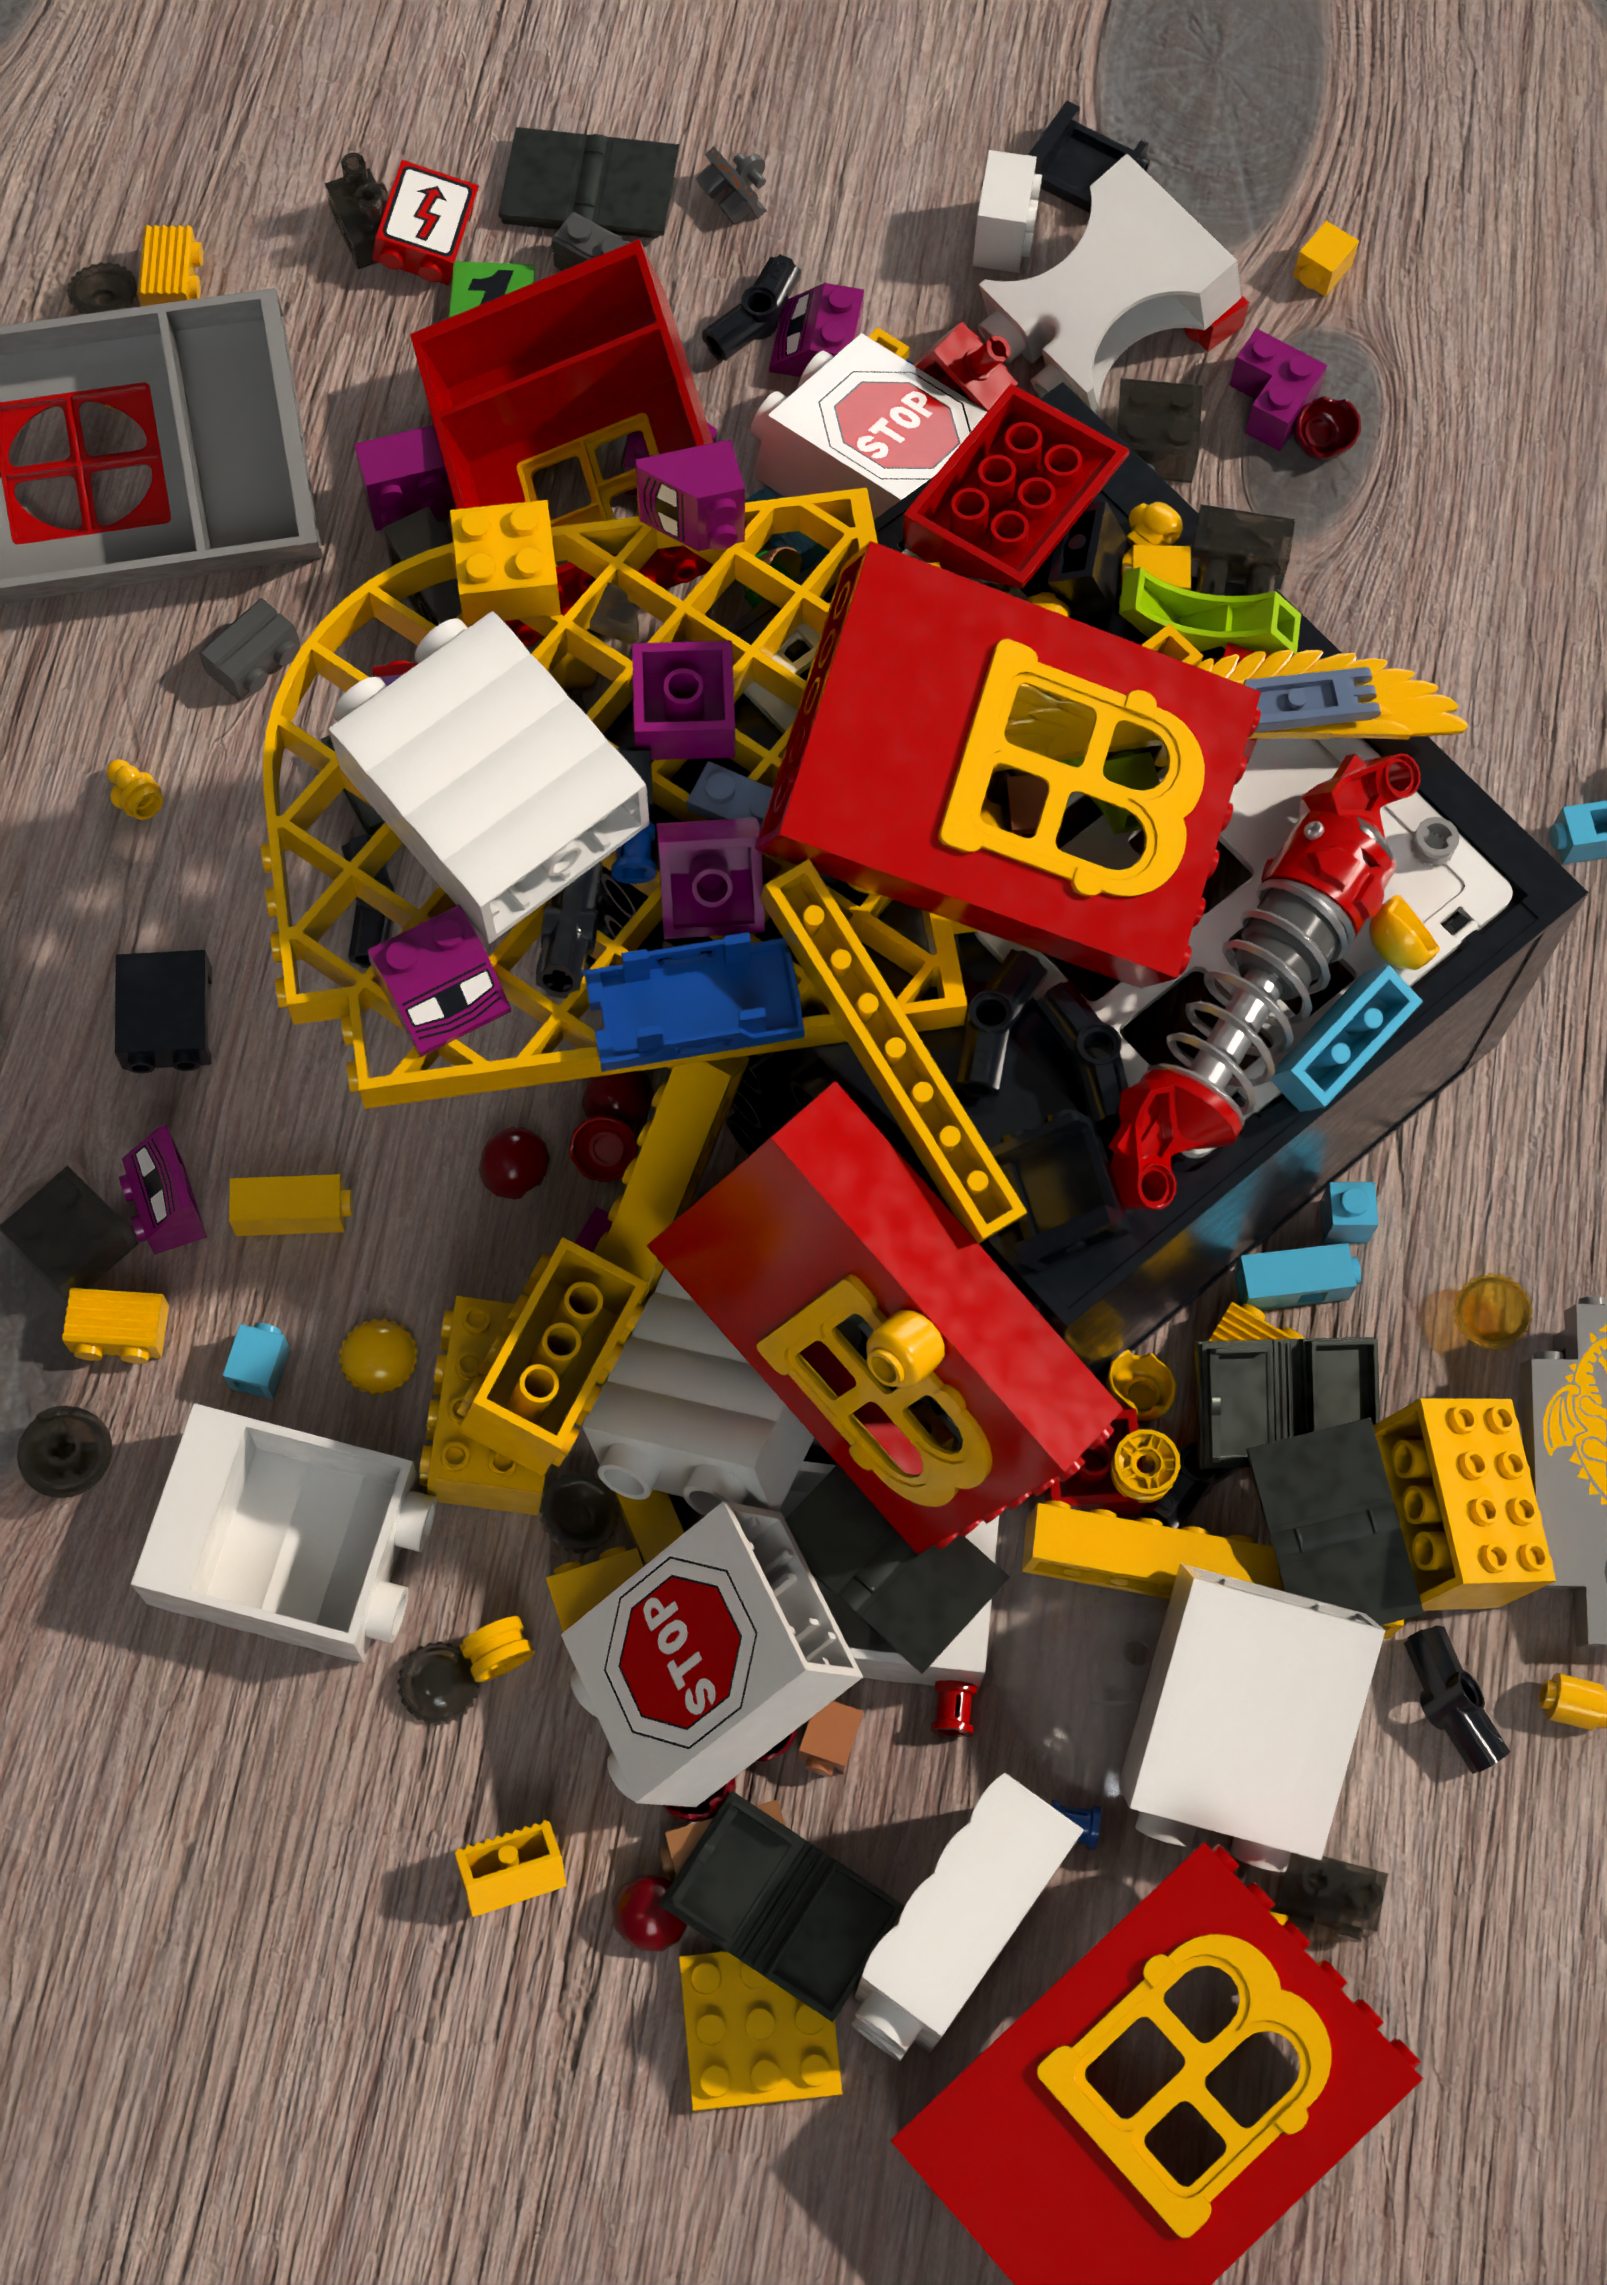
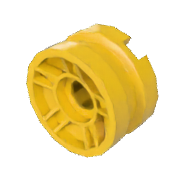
M1152 1429L1134 1431L1127 1434L1117 1446L1110 1464L1112 1482L1116 1490L1125 1498L1130 1497L1137 1500L1138 1503H1151L1159 1500L1172 1488L1178 1476L1180 1454L1174 1442L1165 1434ZM1139 1458H1143L1144 1462L1150 1466L1155 1465L1154 1470L1150 1473L1140 1472L1137 1468Z
M511 1616L492 1622L462 1640L464 1644H460L459 1647L464 1658L470 1659L473 1664L470 1671L475 1682H484L502 1676L523 1665L535 1655L536 1652L531 1641L525 1640L522 1635L525 1629L519 1616Z

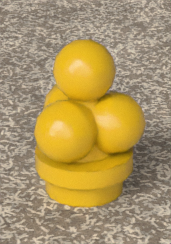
M121 759L113 760L107 765L106 776L115 785L110 792V800L115 807L123 809L127 815L139 820H147L159 812L163 805V797L161 796V788L155 782L153 776L147 772H140L136 767Z

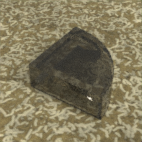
M608 582L591 617L590 630L632 645V643H637L639 636L637 612L628 599V595L618 586Z

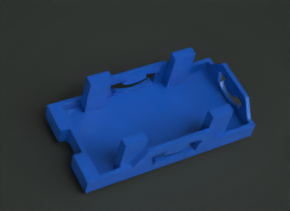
M749 932L724 936V940L648 952L647 949L621 953V965L584 970L590 1010H601L604 1030L595 1031L601 1072L804 1038L805 1030L802 1020L800 995L791 952L784 938L751 943ZM703 951H712L711 954H709V953H707V952L704 953V954H701V952H703ZM670 957V959H679V960H666V959H663V958Z

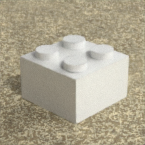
M989 150L977 217L972 266L1019 273L1021 258H1030L1042 175L1035 174L1037 157Z

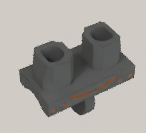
M713 146L705 154L710 164L697 176V182L711 199L727 186L732 189V192L719 202L718 205L734 225L751 212L759 219L767 210L758 201V195L750 185L754 184L758 189L765 185L766 179L762 176L766 166L765 161L758 154L745 157L742 153H738L733 158V162L737 165L736 169H734Z

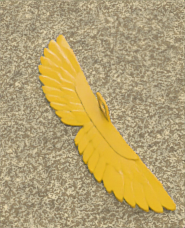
M1281 650L1272 653L1266 659L1265 651H1258L1248 655L1238 664L1239 655L1235 654L1220 659L1215 665H1213V658H1209L1196 666L1242 685L1248 679L1361 667L1370 668L1373 679L1364 685L1375 686L1377 697L1370 702H1377L1381 711L1379 717L1365 721L1254 732L1248 739L1373 738L1409 740L1410 737L1463 734L1468 728L1466 721L1458 716L1449 714L1458 709V704L1449 697L1435 694L1438 690L1437 685L1427 681L1411 680L1415 674L1411 670L1385 669L1388 662L1385 659L1368 658L1355 660L1356 653L1336 654L1320 659L1323 653L1321 650H1305L1296 653L1294 656H1292V650ZM1022 684L1018 687L1005 728V739L1010 744L1055 761L1085 756L1095 722V714L1092 709L1036 687ZM1120 721L1116 724L1108 752L1159 746L1154 757V764L1156 766H1168L1169 758L1167 751L1158 736L1128 722ZM997 764L993 768L992 773L1013 769V767Z

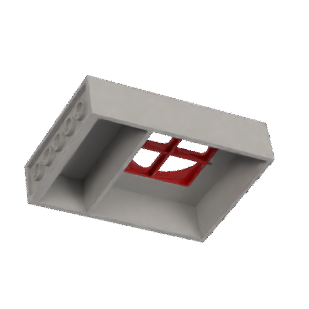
M276 288L0 326V604L323 557L284 314ZM86 402L107 405L123 412L133 419L144 431L147 439L146 446L140 450L98 456L89 455L85 448L80 418L81 405ZM52 407L62 408L65 416L70 456L62 461L20 467L12 466L9 461V451L20 430L41 412ZM142 465L150 467L152 470V481L145 497L128 515L110 525L100 524L97 520L91 484L92 475L99 471ZM64 476L74 478L82 519L81 526L76 530H67L53 527L36 519L17 501L15 496L16 485L22 482Z

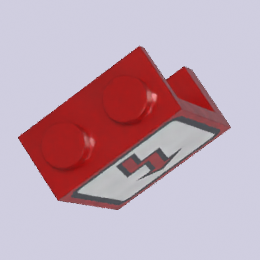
M401 160L376 234L372 261L382 263L389 269H400L421 276L429 282H439L450 286L455 260L467 223L471 220L479 185Z

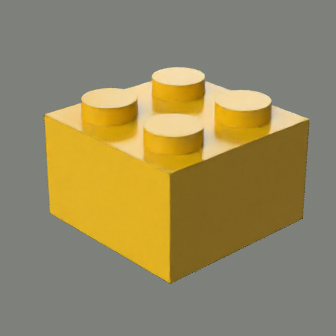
M548 500L450 510L459 597L465 625L475 624L492 611L503 621L561 615Z

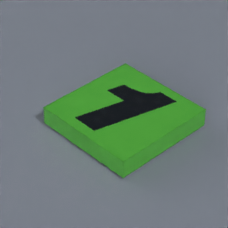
M455 261L449 318L534 283L535 265Z

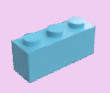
M1390 965L1364 972L1275 1066V1073L1271 1082L1299 1112L1326 1107L1423 1001Z

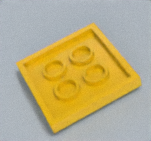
M727 1951L679 1956L693 2112L842 2096L835 2020L831 2022Z

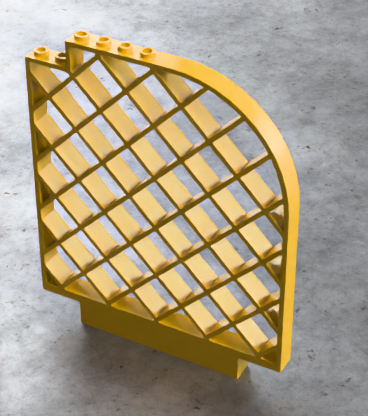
M867 487L745 503V542L735 543L730 548L723 550L708 549L696 551L642 523L639 516L551 527L555 562L568 560L596 578V580L565 616L552 615L519 620L545 637L531 655L549 673L569 652L613 681L611 686L586 714L602 734L633 699V660L625 657L587 632L618 594L664 623L647 643L682 642L685 637L692 642L732 641L734 703L754 681L798 710L806 681L773 660L772 657L802 622L818 633H822L830 604L822 600V598L838 580L843 564L869 541L878 543ZM799 531L830 552L800 586L755 557L757 552L773 534ZM454 542L408 558L368 580L343 599L319 623L301 646L286 671L274 699L265 734L262 761L263 792L269 842L260 843L264 872H272L274 887L265 888V896L269 917H277L279 932L270 933V942L274 962H282L284 976L275 978V988L279 1008L288 1007L293 1025L341 1018L345 1046L354 1045L355 1061L346 1062L350 1092H360L364 1109L847 1042L803 968L793 962L802 1013L808 1005H811L824 1014L802 1018L805 1030L804 1038L601 1072L595 1030L579 1020L590 1007L585 976L582 977L580 990L570 993L560 1005H557L510 972L541 935L544 910L547 904H551L552 898H550L518 922L489 956L507 1000L543 1024L520 1054L515 1058L487 1061L456 1039L422 1057L419 1056L417 1050L413 1047L390 1075L371 1077L364 1014L371 1007L405 1031L375 978L372 966L362 974L317 942L357 896L403 927L397 935L455 907L456 904L439 886L421 908L417 909L373 878L403 844L386 822L351 862L306 832L344 788L368 805L370 804L341 771L335 751L293 724L292 721L302 698L317 673L345 692L358 682L370 678L334 654V652L356 630L373 617L417 646L436 627L399 601L432 585L454 578L457 579ZM685 546L713 564V566L682 601L638 572L657 549ZM940 562L929 563L941 568ZM735 579L781 608L779 613L752 645L705 616L706 612ZM461 612L456 619H460L463 622V615ZM793 723L770 751L735 729V758L730 759L751 772L748 776L749 779L768 787H774ZM607 740L615 749L619 748L618 746ZM284 748H286L319 770L320 773L283 815L280 816L279 782ZM687 759L654 760L651 764L653 803L682 822L708 820L687 811V800L690 794L670 781ZM985 794L980 817L984 823L993 826L987 794ZM285 850H291L334 880L295 926L292 924ZM616 850L602 860V865L610 871L612 864L616 861ZM762 853L763 876L770 881L797 866L796 864ZM657 871L656 877L649 882L631 884L649 897L614 940L597 930L595 950L593 955H590L596 959V962L590 969L621 965V953L636 951L663 918L659 871ZM826 885L858 939L914 976L896 1000L915 1031L920 1032L963 1026L967 1011V1001L954 934L980 930L922 910L930 951L928 953L877 919L892 901L891 898L869 894L859 907ZM764 907V916L766 924V922L771 918V916ZM758 933L749 934L751 943L762 941L756 937ZM729 935L708 936V937H710L711 939H713V940L715 941V940H721V939L724 940V936H729ZM297 960L305 961L342 988L300 994ZM931 987H937L939 999L921 1001ZM563 1038L578 1048L553 1052ZM439 1056L454 1065L451 1067L429 1069Z

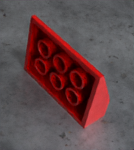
M1010 384L903 514V547L930 563L940 562L941 568L947 571L1023 589L1129 456L1130 449L1017 386Z

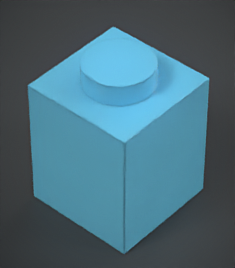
M1329 1182L1320 1200L1323 1243H1368L1379 1225L1375 1182Z
M257 1322L254 1324V1327L240 1324L223 1373V1378L229 1389L274 1400L290 1352V1346L285 1335H282L281 1330L266 1323Z

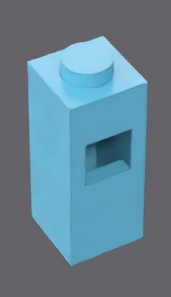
M1607 800L1562 807L1554 824L1551 825L1550 839L1555 850L1559 849L1563 864L1607 858Z
M1349 1243L1241 1255L1234 1269L1240 1305L1244 1303L1250 1304L1260 1311L1346 1301L1350 1299L1357 1284L1361 1282L1360 1264L1357 1257L1351 1258Z

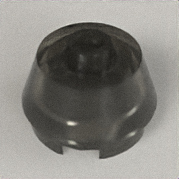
M72 1406L52 1407L36 1415V1418L28 1425L22 1437H20L17 1450L19 1470L24 1480L37 1492L54 1498L73 1497L91 1489L104 1476L112 1457V1440L105 1424L92 1412Z

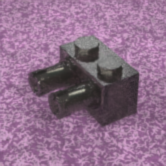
M349 153L341 159L344 177L325 183L329 209L359 270L378 263L372 261L376 234L389 199V194L384 183H376L370 168L366 169V163L362 155L359 153Z
M1201 504L1191 544V576L1198 577L1196 592L1225 596L1226 582L1245 584L1244 596L1274 591V589L1281 590L1290 561L1295 519Z
M1291 1853L1287 1871L1280 1872L1274 1901L1275 1905L1272 1912L1289 1916L1288 1921L1290 1920L1298 1928L1313 1929L1315 1923L1333 1928L1332 1936L1351 1942H1361L1362 1936L1368 1938L1378 1930L1388 1873L1325 1856L1318 1860Z

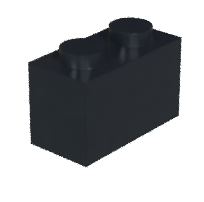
M1107 501L1091 503L1053 552L1047 583L1056 598L1063 601L1070 608V618L1072 619L1112 613L1114 611L1127 537Z

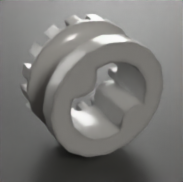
M1431 817L1425 819L1419 824L1411 840L1413 856L1419 858L1420 863L1423 864L1425 862L1430 867L1432 864L1435 867H1438L1440 864H1446L1448 860L1450 861L1459 844L1458 830L1452 822L1444 818ZM1431 832L1433 835L1438 833L1440 838L1444 837L1442 849H1434L1425 842Z

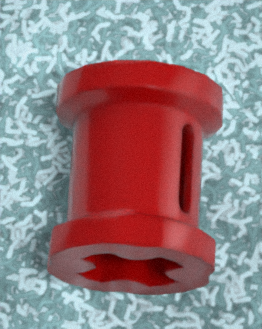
M956 1680L936 1681L934 1691L939 1693L936 1721L931 1722L930 1731L953 1737L973 1736L974 1727L969 1722L972 1696L977 1694V1686L972 1683Z

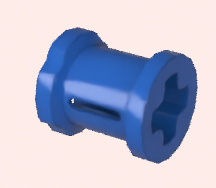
M650 821V825L616 849V861L611 866V874L617 881L627 884H642L656 877L657 867L652 861V841L655 840L656 827Z
M1052 1800L1051 1806L1084 1830L1075 1843L1086 1844L1088 1850L1095 1851L1100 1830L1101 1806L1093 1805L1091 1810L1063 1806L1060 1801Z

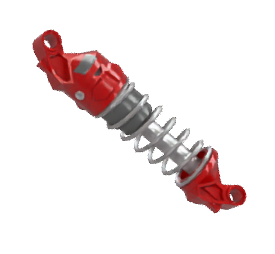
M1356 754L1346 755L1332 779L1317 784L1301 796L1299 820L1277 856L1269 858L1263 868L1261 883L1257 890V896L1260 901L1256 909L1242 912L1243 940H1232L1223 944L1224 956L1229 964L1240 973L1241 977L1221 970L1205 973L1204 982L1212 996L1226 1006L1225 1010L1214 1004L1202 1001L1186 1004L1185 1012L1194 1027L1208 1038L1204 1041L1196 1036L1182 1032L1167 1035L1166 1042L1168 1048L1189 1069L1168 1064L1148 1066L1147 1071L1137 1084L1121 1091L1119 1105L1120 1128L1108 1148L1114 1152L1111 1169L1124 1209H1162L1170 1204L1176 1193V1180L1171 1170L1170 1161L1174 1154L1186 1150L1218 1148L1234 1144L1245 1123L1243 1116L1253 1112L1256 1105L1253 1087L1271 1081L1275 1073L1272 1056L1279 1055L1290 1049L1294 1040L1291 1025L1308 1019L1312 1010L1309 994H1315L1327 987L1331 978L1328 964L1345 957L1349 945L1353 943L1365 921L1376 916L1382 906L1384 889L1394 874L1396 863L1385 840L1380 808L1400 799L1410 797L1418 790L1420 770L1415 760L1409 755L1395 754L1362 761ZM1232 948H1238L1235 956L1231 952ZM1213 979L1228 981L1238 986L1232 998L1227 997L1213 983ZM1319 979L1317 983L1310 986L1312 981ZM1302 996L1303 1006L1300 1013L1293 1017H1286L1281 1008L1276 1004L1278 999L1289 1000ZM1195 1009L1219 1017L1213 1029L1197 1017L1194 1012ZM1264 1023L1282 1025L1285 1036L1280 1045L1274 1048H1267L1262 1039L1257 1035ZM1176 1041L1191 1044L1200 1049L1196 1058H1190L1177 1046ZM1245 1054L1263 1056L1266 1068L1262 1076L1255 1079L1247 1078L1238 1066ZM1227 1084L1245 1089L1247 1100L1244 1107L1239 1108L1237 1103L1224 1091Z

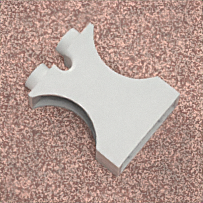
M1128 154L1122 157L1090 186L1092 206L1088 226L1078 245L1062 262L1047 272L1032 278L1007 282L985 279L979 284L988 315L978 325V330L985 342L992 336L998 335L1003 337L1008 342L1011 350L1010 356L1004 361L1008 364L1021 353L1031 363H1034L1043 355L1046 367L1031 379L1032 386L1039 397H1043L1064 382L1099 417L1100 394L1106 375L1113 363L1127 348L1138 340L1162 330L1173 328L1206 330L1241 299L1237 260Z

